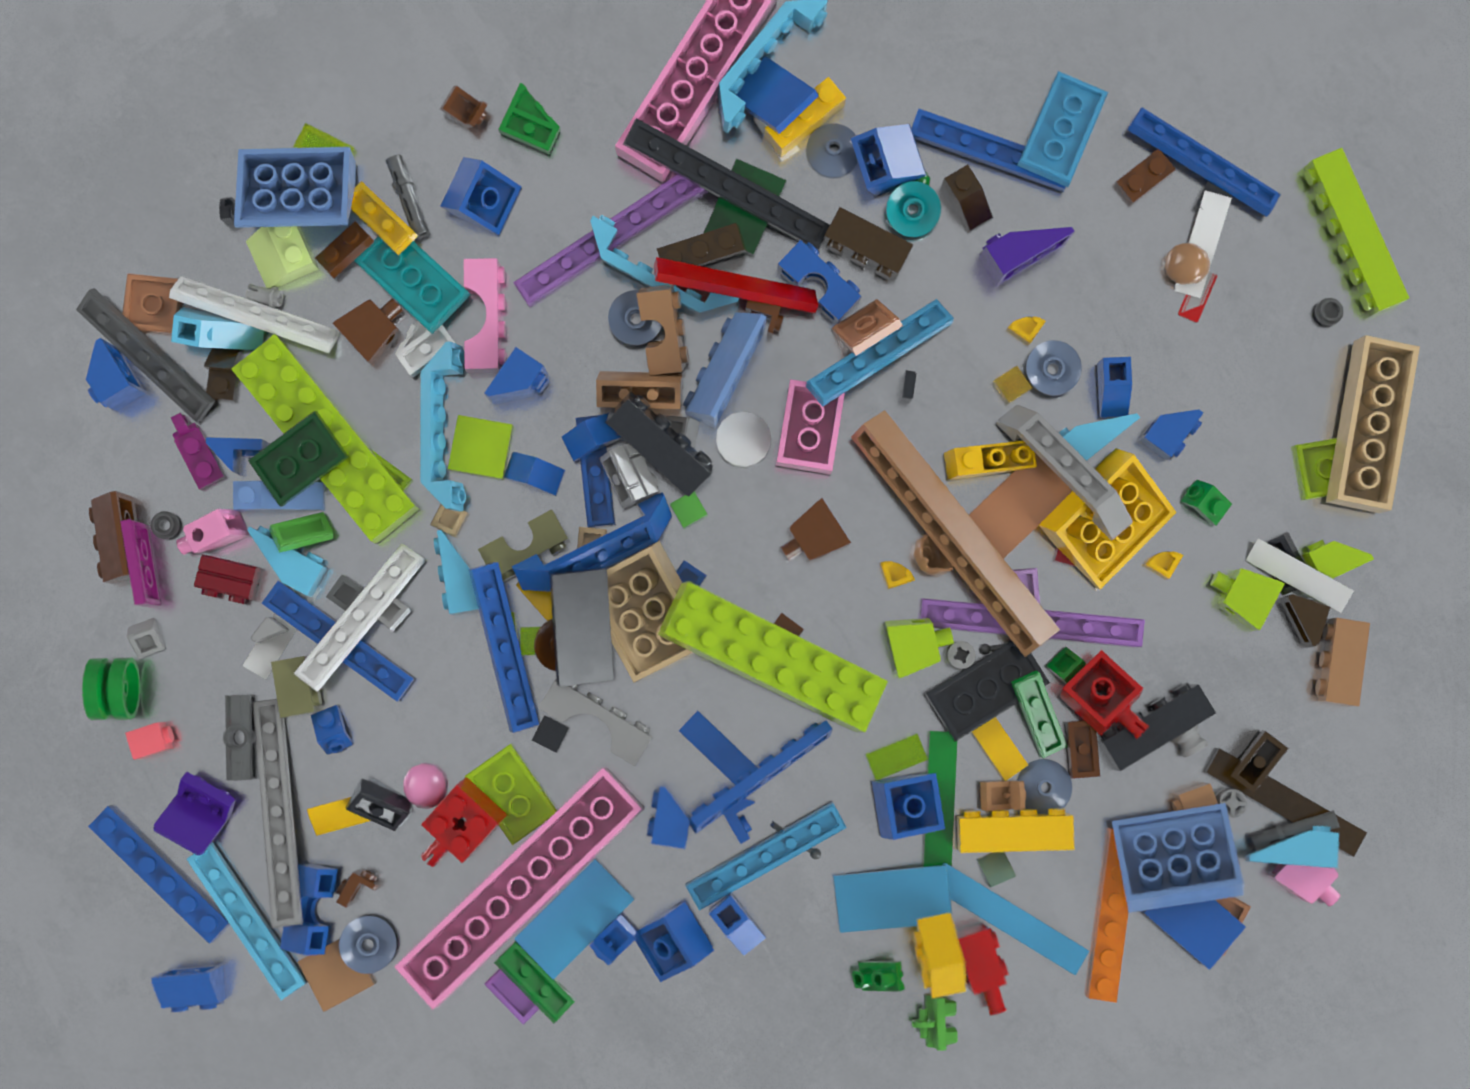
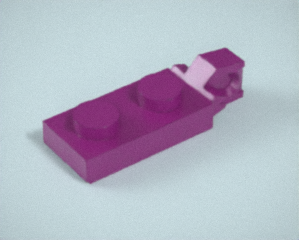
M181 412L172 416L171 420L177 432L172 434L175 439L174 442L198 489L203 490L226 478L214 452L206 444V437L202 429L198 428L195 422L189 424L186 416L182 415Z

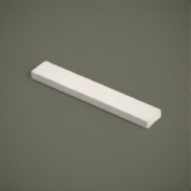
M180 276L170 289L169 298L327 353L331 351L338 339V330Z
M402 543L294 674L318 692L424 564V558Z

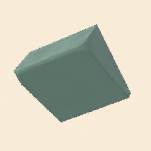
M994 852L977 860L989 887H994L1016 877L1005 852Z

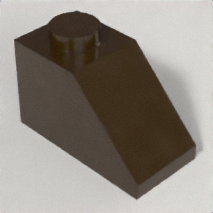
M968 164L944 178L941 188L969 233L993 219L984 190Z
M1262 730L1245 751L1230 776L1255 793L1289 748L1267 731Z

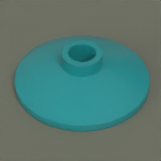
M918 181L903 183L895 188L888 198L886 205L887 218L893 229L904 236L919 237L925 235L936 226L940 219L941 202L939 196L932 187ZM912 203L917 206V211L914 214L908 212V206Z

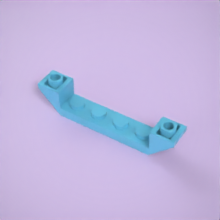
M828 0L786 1L719 82L717 94L724 132L728 133L733 126L735 128L739 127L746 116L744 114L746 102L736 96L745 83L743 80L748 73L753 74L757 70L765 52L769 54L778 42L776 38L781 32L786 34L794 22L807 32H810L815 25L819 27L828 15L825 12Z
M600 215L599 219L592 216L590 222L603 262L648 287L669 285L655 281V275L652 274L654 269L640 261L637 265L627 260L629 255L617 248H614L613 252L608 250L618 232V229L613 227L615 222L603 215ZM674 285L675 292L679 291L681 305L697 314L736 304L739 299L710 292L704 303L700 301L702 296L689 288L684 292Z
M445 342L421 370L420 482L446 509L462 512L463 504L466 501V492L463 484L452 480L443 481L446 473V467L443 462V450L446 446L443 434V422L446 418V412L443 407V395L446 391V385L443 376L463 374V366L465 365L463 346L456 343Z

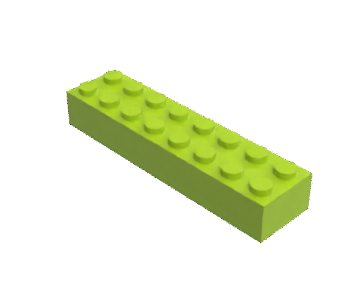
M274 334L232 368V371L283 434L313 411H318L349 456L348 459L323 476L321 481L371 542L378 544L420 510L280 337Z
M691 582L681 583L657 634L854 732H866L888 682Z

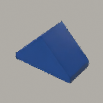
M609 413L584 420L561 436L574 462L622 438L606 423Z
M512 452L504 478L556 496L565 469L534 456Z

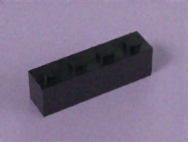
M630 392L608 414L606 423L689 497L712 474L713 465L711 464V459L703 451L697 452L691 446V441L686 435L681 432L676 433L670 427L671 424L665 416L660 413L655 414L649 408L650 404L644 397L639 394L636 396Z
M1188 682L1173 690L1174 696L1167 700L1165 697H1161L1151 703V710L1144 714L1141 711L1136 712L1135 714L1149 725V728L1138 739L1124 726L1119 729L1117 726H1113L1103 734L1104 738L1099 740L1098 743L1115 771L1124 770L1216 714L1199 684L1189 685Z

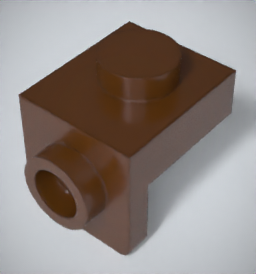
M456 85L451 89L440 110L466 128H470L475 125L479 126L487 114L484 110L488 104L484 101H478Z
M748 300L746 305L747 313L762 314L767 317L766 319L771 320L767 336L772 337L774 330L780 331L784 316L780 315V306Z
M362 869V871L356 870L351 874L349 880L344 878L336 892L340 895L336 903L347 908L354 901L362 884L376 891L382 883L376 880L378 876L366 869Z

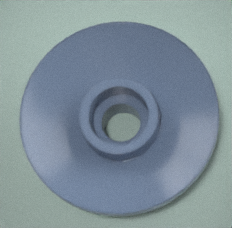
M837 123L825 124L817 128L809 137L806 147V155L811 167L817 173L830 178L842 177L850 173L858 164L851 138L855 137L856 134L850 128ZM831 144H837L839 146V150L836 152H832L829 149V146Z
M631 290L619 295L611 304L608 313V322L612 333L620 341L629 345H643L652 341L662 328V325L655 320H645L639 324L631 322V318L634 315L640 316L637 292L639 290Z
M1057 340L1046 341L1036 346L1030 353L1026 363L1027 377L1032 386L1039 392L1052 396L1065 394L1074 388L1082 372L1081 360L1075 349L1069 344ZM1049 365H1054L1057 368L1056 374L1048 372L1047 368Z
M1039 759L1032 761L1018 775L1017 781L1024 782L1026 791L1025 808L1037 809V814H1048V809L1064 808L1071 798L1072 781L1070 775L1061 764L1053 760ZM1045 782H1048L1051 786L1048 793H1043L1041 790V785Z
M362 916L351 921L344 928L339 940V951L344 963L350 969L364 974L375 973L385 968L393 959L397 946L396 936L392 927L383 919L375 916ZM365 940L373 942V948L369 951L364 950L362 947V943Z

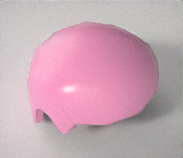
M424 763L416 765L404 777L403 789L405 796L417 808L430 809L438 806L446 796L445 777L434 765Z

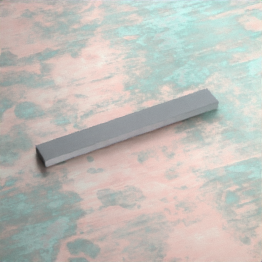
M277 699L253 702L271 923L272 928L303 924L285 719L280 718Z

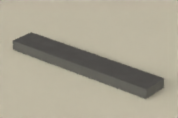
M95 288L88 290L76 310L196 423L201 421L215 400Z

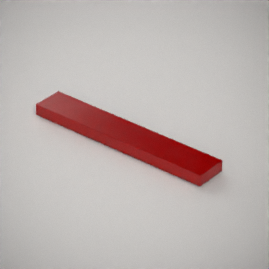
M656 257L654 262L655 281L811 313H816L818 308L815 289Z

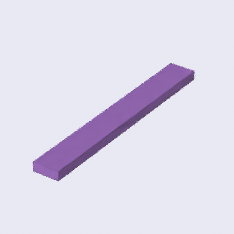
M679 175L674 176L610 218L615 222L613 227L618 229V232L608 250L613 252L614 248L618 249L706 190ZM593 230L513 282L529 307L601 260Z
M926 598L921 600L920 619L930 618L935 628L950 627V629L1006 634L983 604ZM1045 610L1060 629L1050 639L1142 647L1145 619Z

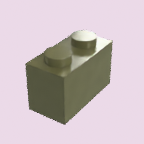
M308 656L271 662L280 718L319 712L318 706L322 705L320 690L318 692L294 674Z

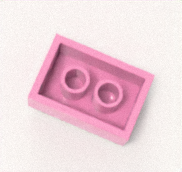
M790 379L776 466L831 475L845 393L822 407L806 388L805 381Z

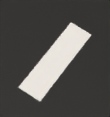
M1205 190L1189 243L1196 244L1207 252L1211 266L1231 198ZM1208 274L1197 284L1182 285L1176 283L1174 291L1201 298Z
M1259 538L1246 559L1247 562L1340 613L1354 590Z
M318 587L313 597H309L291 588L311 604H313L321 591V588ZM275 613L272 618H275L287 627L289 631L261 643L256 642L242 665L265 680L272 671L271 662L279 660L297 630Z

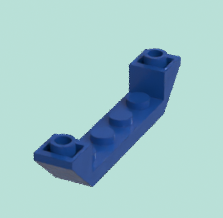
M663 492L637 504L642 517L545 565L537 554L513 565L512 569L522 590L550 591L549 574L606 568L658 542L672 517Z

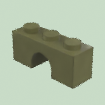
M552 509L527 522L532 530L533 540L526 549H512L503 536L478 549L485 564L498 562L503 582L516 576L512 569L513 565L536 554L542 561L541 556L551 552L554 555L567 548L565 543L570 540Z

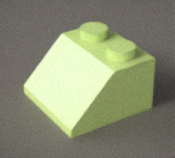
M300 226L260 227L246 240L266 288L281 287L319 270Z

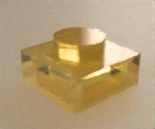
M1015 366L993 381L1007 404H1010L1032 389L1018 366Z

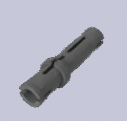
M402 155L391 156L385 162L393 180L392 188L394 191H397L409 227L418 235L417 238L426 236L430 231L412 186L414 184L413 178L409 177Z
M1332 810L1283 826L1277 824L1275 828L1251 834L1255 849L1258 851L1302 832L1312 831L1313 826L1330 827V830L1340 828L1336 814Z

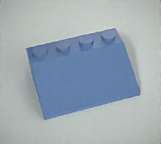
M350 147L238 149L235 228L348 225L355 190L356 162Z
M735 312L732 319L729 317L726 319L721 329V333L724 336L720 344L717 342L713 344L708 357L712 358L708 367L702 366L695 380L699 382L695 392L689 391L683 403V406L687 407L685 410L687 416L716 429L765 333L766 316Z
M1226 803L1112 821L1128 913L1243 895L1244 883Z

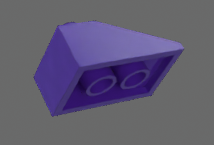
M1073 227L1009 232L1004 236L998 233L986 241L987 245L982 248L983 252L979 260L994 284L998 286L1065 245L1075 231Z

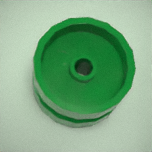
M133 657L115 658L112 663L108 658H92L88 660L83 673L82 699L85 713L90 720H107L111 714L116 720H131L136 716L140 702V676L137 663Z

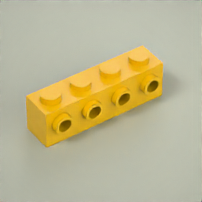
M1064 808L1048 809V814H1037V809L1020 810V814L1009 815V810H992V815H981V811L975 810L964 811V816H957V848L960 853L1075 850L1074 818L1070 813H1065Z

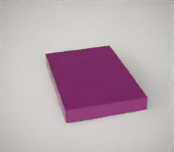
M131 519L120 521L134 605L149 608L160 606L161 602L148 525Z

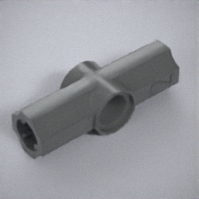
M251 695L225 696L226 730L223 734V742L226 746V781L252 780V744L255 736L252 730ZM237 730H241L245 737L241 745H237L233 740V735Z

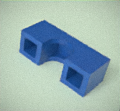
M800 240L778 263L777 270L795 286H800L803 281L809 278L821 280L826 287V294L818 301V308L835 324H838L860 302V289L851 280L846 282L838 275L840 273L839 269L830 261L825 263L818 256L820 252L811 243L805 244Z
M297 864L303 924L283 927L280 949L301 955H325L329 926L322 925L317 921L315 905L320 898H333L338 869L316 864Z

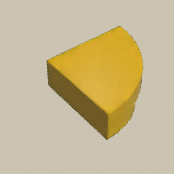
M1023 317L1012 322L1007 330L1029 345L1046 321L1039 317Z
M1174 551L1161 552L1150 557L1144 566L1164 578L1170 579L1184 555Z
M892 561L880 562L888 589L915 581L913 574L903 565Z

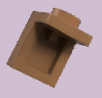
M1023 781L980 782L981 810L1025 809L1026 791Z

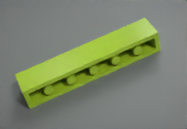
M1343 148L1311 160L1304 167L1306 181L1315 190L1316 203L1327 217V228L1331 235H1335L1339 244V255L1348 264L1350 280L1360 291V301L1363 308L1369 312L1370 316H1373L1410 299Z

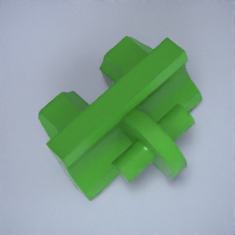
M925 995V1008L919 1009V1019L912 1020L911 1027L920 1028V1038H926V1047L943 1051L946 1050V1045L958 1042L956 1027L946 1026L945 1017L956 1015V1001L943 997L932 998L931 995Z

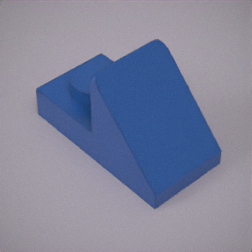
M206 437V444L236 474H239L240 453H242V457L252 458L268 446V442L263 439Z
M716 791V792L712 793L713 797H714L719 791ZM745 798L723 814L740 844L750 839L748 832L752 830L745 816L743 815L739 818L737 815L738 812L756 802Z

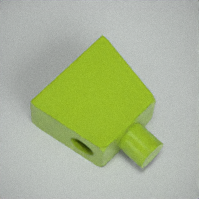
M1242 568L1235 570L1231 577L1217 571L1210 583L1212 587L1223 592L1218 605L1251 631L1261 630L1285 584Z
M930 618L885 621L892 656L899 678L940 662L941 658L938 647L954 644L950 627L934 631Z

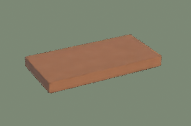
M1036 453V468L1014 471L969 514L1003 559L1072 492L1066 483Z

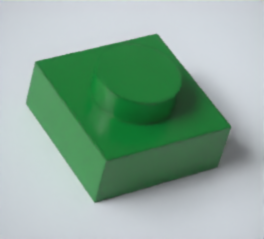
M1065 647L1047 667L1054 675L1067 684L1086 663L1068 647Z

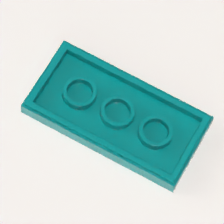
M377 236L374 239L375 242L354 260L357 265L431 334L471 295L414 241L397 255Z

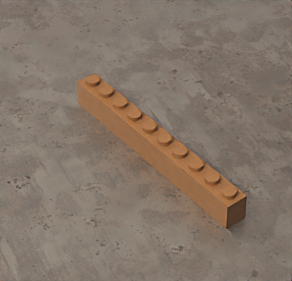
M885 410L865 422L851 436L864 455L1025 657L1060 630Z

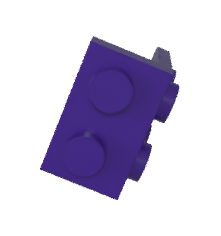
M186 771L180 779L176 796L154 823L153 829L156 833L199 856L203 855L231 817L236 799L226 790L218 789L207 783L204 778L192 775Z

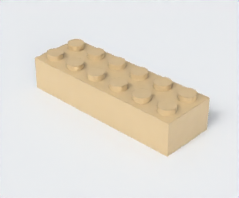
M1367 335L1354 341L1326 497L1327 503L1375 513L1392 510L1419 346Z

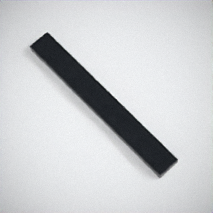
M637 118L634 120L622 144L796 240H801L805 244L811 243L817 250L830 224Z

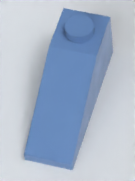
M233 481V509L239 512L324 510V483L315 482L293 500L280 507L262 481Z

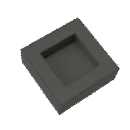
M342 574L326 598L346 611L364 588Z

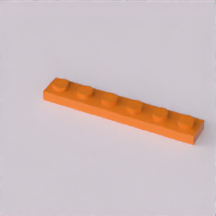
M1109 829L1087 998L1117 1003L1128 907L1113 829Z

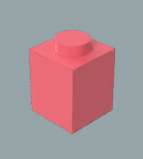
M157 722L125 733L133 760L143 759L173 749L174 734L171 727L166 726V722Z

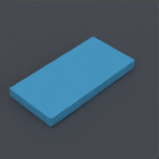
M1058 71L1017 166L1068 187L1108 92Z
M595 858L514 940L554 980L635 898Z
M947 865L834 876L840 933L917 926V919L951 913L953 919Z

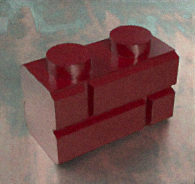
M202 554L194 587L201 588L202 595L218 598L219 593L229 595L228 601L245 604L246 599L252 601L255 599L262 568Z

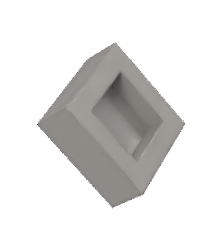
M395 597L377 620L393 632L411 611Z

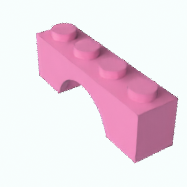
M497 258L464 259V287L469 293L479 297L486 307V320L483 328L476 336L464 341V363L467 373H498L501 365H504L506 362L505 348L501 349V338H505L506 327L505 321H501L500 310H505V294H500V283H505V268L500 266Z

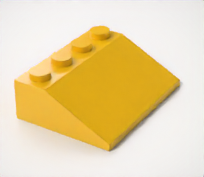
M1117 448L1095 470L1120 496L1133 521L1129 527L1111 541L1092 521L1094 512L1073 491L1039 524L1052 543L1100 590L1177 513L1136 456Z

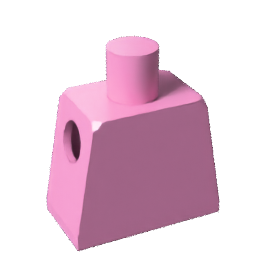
M217 509L184 526L185 536L176 540V544L183 555L192 551L193 553H210L246 538L250 534L247 531V526L241 512L232 509Z
M1277 864L1267 875L1301 900L1313 904L1320 898L1330 907L1341 896L1331 886L1339 876L1334 868Z

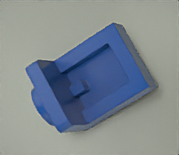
M337 705L311 715L317 743L327 755L341 752L344 748L352 745V740L346 733L341 710Z
M620 914L590 944V948L599 959L610 965L640 934Z

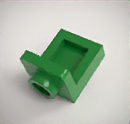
M1196 480L1181 499L1183 504L1194 508L1209 524L1215 526L1218 525L1232 505L1214 485L1200 480Z

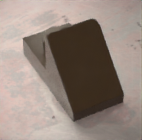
M211 349L204 367L209 370L206 393L214 400L236 402L239 378L232 371V368L241 361L242 349Z

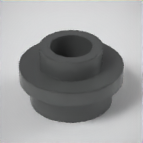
M161 511L151 520V530L158 538L170 539L179 530V520L171 512ZM168 520L170 527L168 530H163L162 523Z

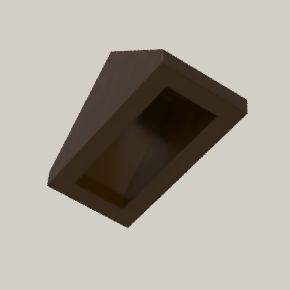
M1294 594L1281 597L1280 599L1305 647L1309 648L1319 645L1330 607Z

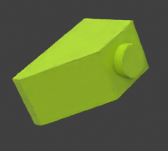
M1323 539L1308 545L1309 551L1301 554L1306 565L1332 579L1374 560L1372 554L1336 541L1324 543Z

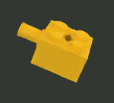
M951 913L917 919L918 931L913 932L914 949L917 963L921 965V978L924 989H930L932 998L966 992L964 960Z

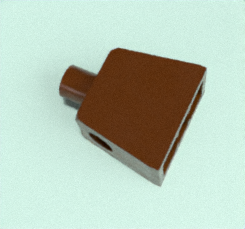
M393 298L380 309L369 299L335 320L332 324L371 366H374L399 335V329L391 321L403 309Z
M821 498L788 528V532L793 539L782 545L780 549L788 561L802 553L806 560L811 562L845 548L851 542L823 498Z

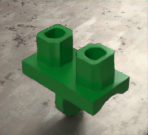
M901 961L859 962V970H855L852 973L854 987L862 988V991L900 992L905 990L901 980L903 977Z

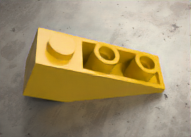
M1024 441L953 448L944 453L947 480L973 478L1037 467L1035 452Z

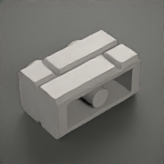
M629 443L611 449L599 458L622 508L644 501L659 492L657 478L653 473H650L646 464V458Z

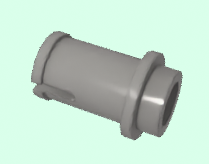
M253 284L247 286L246 299L269 305L272 308L281 306L283 291L279 290L278 287L270 289Z

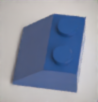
M463 157L440 207L468 223L499 235L522 186L482 160Z
M102 338L97 339L86 376V381L90 386L87 390L96 403L100 402L105 408L109 407L118 411L143 396L145 392L120 351Z
M515 347L484 394L495 405L534 397L536 392L541 393L549 382V379H547L549 374L543 364Z
M936 773L899 776L872 782L881 838L896 840L945 829Z
M686 902L666 911L636 930L640 935L635 941L660 982L694 967L715 951Z
M223 965L166 970L151 978L152 986L161 1008H171V1012L187 1011L189 1006L199 1005L200 1010L217 1008V1003L226 999Z

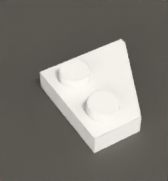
M416 321L415 324L410 326L406 339L401 342L395 355L409 375L414 378L421 373V370L445 342H455L443 325L431 334L421 323Z

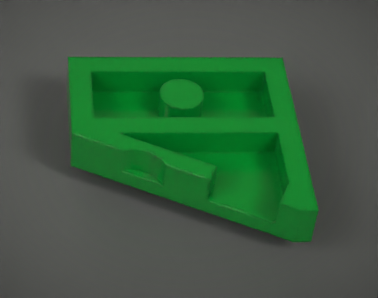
M520 83L498 131L505 136L550 154L560 132V127L545 112L543 106L529 93L527 87Z

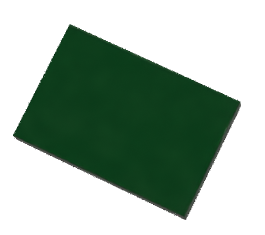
M737 158L731 169L733 172L779 197L787 180ZM719 197L703 233L737 223L747 250L744 253L754 256L768 224Z
M313 411L249 459L248 462L278 505L283 507L348 459L349 456L318 411Z

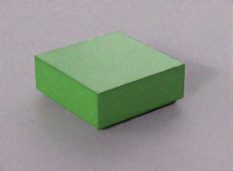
M695 491L689 497L684 495L670 503L683 529L708 515Z

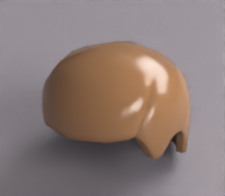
M1181 243L1175 245L1168 252L1164 267L1167 276L1175 283L1182 285L1197 284L1208 274L1210 260L1207 252L1198 245Z
M928 534L922 536L916 542L913 553L914 560L924 573L928 575H942L954 568Z

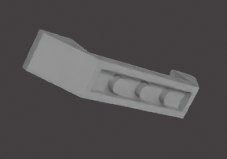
M1016 405L996 422L1014 442L1021 438L1094 512L1092 521L1111 541L1133 523L1117 491L1038 412Z

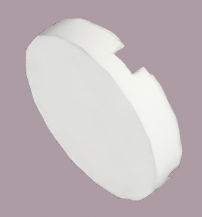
M741 411L731 414L722 421L717 430L716 444L718 451L727 462L734 466L749 467L756 465L765 458L770 449L771 434L769 427L761 417L754 413Z

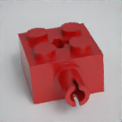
M1102 650L1062 688L1060 698L1101 736L1115 722H1120L1136 739L1149 728V725L1131 710L1132 705L1140 698L1144 688ZM1102 690L1106 692V695L1101 696L1096 693H1100Z
M464 778L455 785L421 824L435 838L433 843L421 854L422 860L426 861L433 854V857L426 864L435 867L437 862L449 851L461 863L465 862L507 817V814L470 779Z
M982 922L956 930L964 960L967 988L973 995L983 992L990 1016L1007 1011L999 987L1007 985L1005 976H1008L1009 973L1004 959L997 955L996 949L1000 948V944L995 931H992L991 928H988Z

